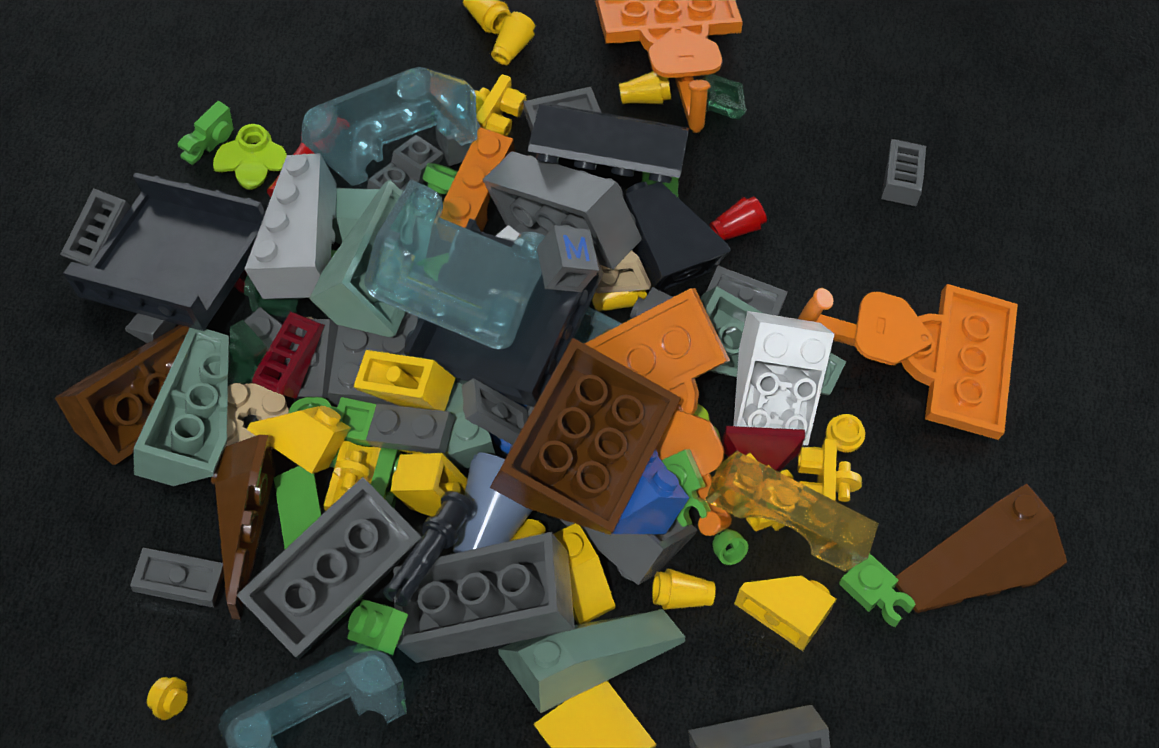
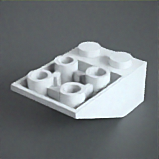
M747 311L739 347L734 426L805 430V439L802 445L808 446L834 333L819 322Z

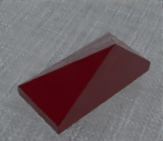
M726 426L722 445L724 453L736 465L739 464L742 457L751 453L762 468L770 465L777 474L799 454L805 439V430Z

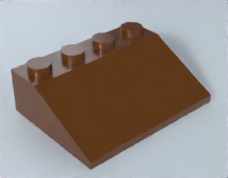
M573 338L490 488L525 508L611 535L681 397Z

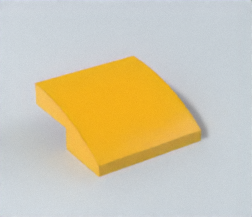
M608 681L571 697L534 723L536 729L551 748H654L657 746Z

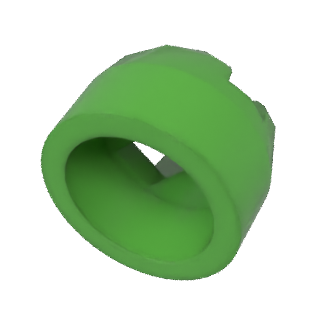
M725 529L720 535L717 534L712 542L714 553L725 565H733L740 562L748 552L747 541L740 533L732 529ZM730 544L732 548L726 551V547Z

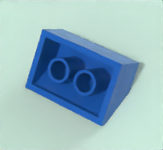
M656 449L612 534H666L688 501L689 497L679 485L678 478L660 460Z

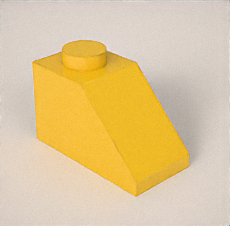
M365 350L353 387L399 406L445 411L455 377L434 360Z
M317 406L251 422L247 430L255 436L259 434L268 435L270 445L312 474L329 468L350 427L340 421L341 416L333 409L326 406Z
M443 453L400 455L396 471L392 476L390 491L410 510L433 517L441 506V497L446 492L454 491L462 495L465 494L467 478Z
M572 524L554 533V536L568 551L573 614L577 624L587 623L615 609V603L599 557L581 526Z
M801 575L746 582L739 589L734 604L803 651L830 613L836 598L831 596L829 590L821 583L814 580L809 581Z

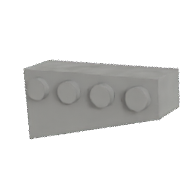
M321 153L286 156L245 266V271L263 299L310 297L322 271L332 258L331 244L335 242L332 220L335 219L337 184Z

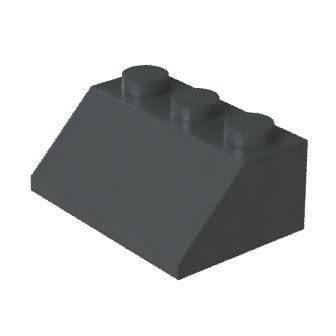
M677 517L666 534L608 535L581 526L594 550L604 554L617 566L622 576L634 581L637 585L655 576L656 572L660 571L698 531L693 525L682 527ZM560 519L567 526L574 524Z
M812 705L688 730L690 748H830L829 728Z

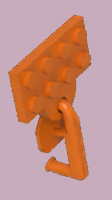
M595 0L606 44L640 41L644 49L649 52L648 56L653 71L662 77H675L688 125L693 133H700L705 125L707 91L710 88V83L704 80L694 81L693 76L709 75L720 70L722 57L719 47L715 42L708 39V35L741 33L742 19L736 1Z
M946 284L941 291L939 314L929 313L917 316L904 299L882 292H871L861 301L857 324L822 315L823 310H828L833 306V297L824 288H819L814 292L813 297L807 302L798 319L823 324L834 333V341L855 346L860 354L868 359L888 365H896L901 362L904 369L915 380L929 386L926 420L997 440L1004 434L1018 304Z
M690 288L584 344L681 397L655 449L660 460L685 449L691 450L706 487L698 490L697 493L701 499L708 503L711 511L707 512V517L699 518L698 527L704 535L712 536L730 527L732 519L710 475V472L716 470L723 461V445L713 424L704 418L694 415L697 410L699 397L695 378L730 361L696 289Z

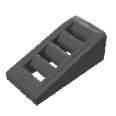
M891 139L881 199L917 206L922 193L926 146ZM898 152L913 154V155H917V156L902 154V153H898ZM897 160L915 163V165L897 162ZM896 169L913 172L914 174L896 171ZM895 178L912 181V183L895 180Z
M93 188L60 255L89 266L129 211L131 205L123 199ZM105 209L111 211L109 217L102 215ZM99 221L104 223L105 226L102 230L95 227L94 224ZM88 233L99 236L97 242L85 237ZM80 244L93 249L90 256L77 251Z

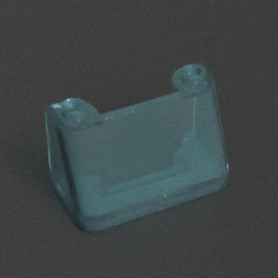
M415 67L311 108L304 116L301 142L315 154L321 153L325 163L353 186L367 181V173L364 171L373 159L376 162L383 160L384 144L437 125V129L445 137L452 133L453 138L461 146L476 141L475 91L462 78L423 67Z
M410 180L375 237L365 275L367 291L379 301L495 349L509 347L520 329L543 277L537 247L545 236L532 231L524 232L517 237L512 248L442 219L443 201L439 194L430 187Z
M354 644L231 705L220 717V734L227 748H277L272 738L273 736L347 698L351 699L358 715L366 712V710L376 711L382 714L386 722L389 723L407 714L403 680L388 655L363 644Z

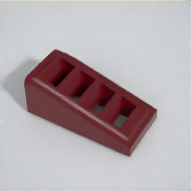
M290 312L253 376L252 383L278 394L297 399L325 325ZM298 327L307 331L304 338L295 335ZM292 342L299 345L296 352L289 349ZM286 357L291 359L288 365L284 364Z

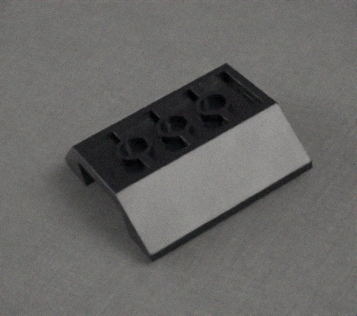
M543 103L539 104L528 152L537 153L536 160L559 163V157L574 159V167L596 170L597 164L612 166L611 173L634 177V171L636 170L650 173L649 180L671 183L672 177L680 178L689 128Z

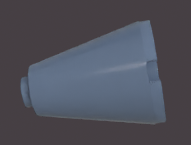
M478 452L477 455H474L473 460H471L464 496L472 502L476 513L470 521L464 522L457 532L458 540L453 548L455 553L510 541L533 511L490 488L505 461L504 458Z

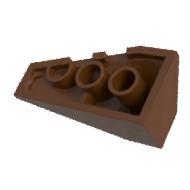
M177 326L84 378L55 397L74 432L112 465L119 463L133 453V448L188 333L189 327Z
M259 434L225 446L221 461H219L214 475L211 476V483L216 488L226 600L232 619H241L244 603L236 595L250 582L272 493L274 477L277 472L268 435Z
M1026 483L996 502L895 576L899 580L896 587L900 592L908 594L914 600L916 605L913 609L916 613L961 603L964 599L984 594L990 596L1013 587L1022 586L1024 588L1035 585L1067 563V559L1053 514Z

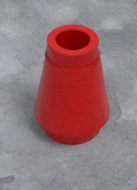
M753 196L749 199L743 197L716 218L715 221L711 222L710 228L723 240H728L760 230L761 225L767 222V217L756 197Z

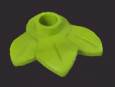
M248 124L239 130L234 141L221 145L214 157L213 166L216 172L235 171L240 185L248 190H252L263 184L269 170L281 171L287 155L282 146L272 142L271 135L262 126Z

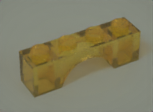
M739 451L734 452L716 469L705 501L740 519L749 517L764 518L794 529L809 542L811 555L845 572L868 559L879 524Z

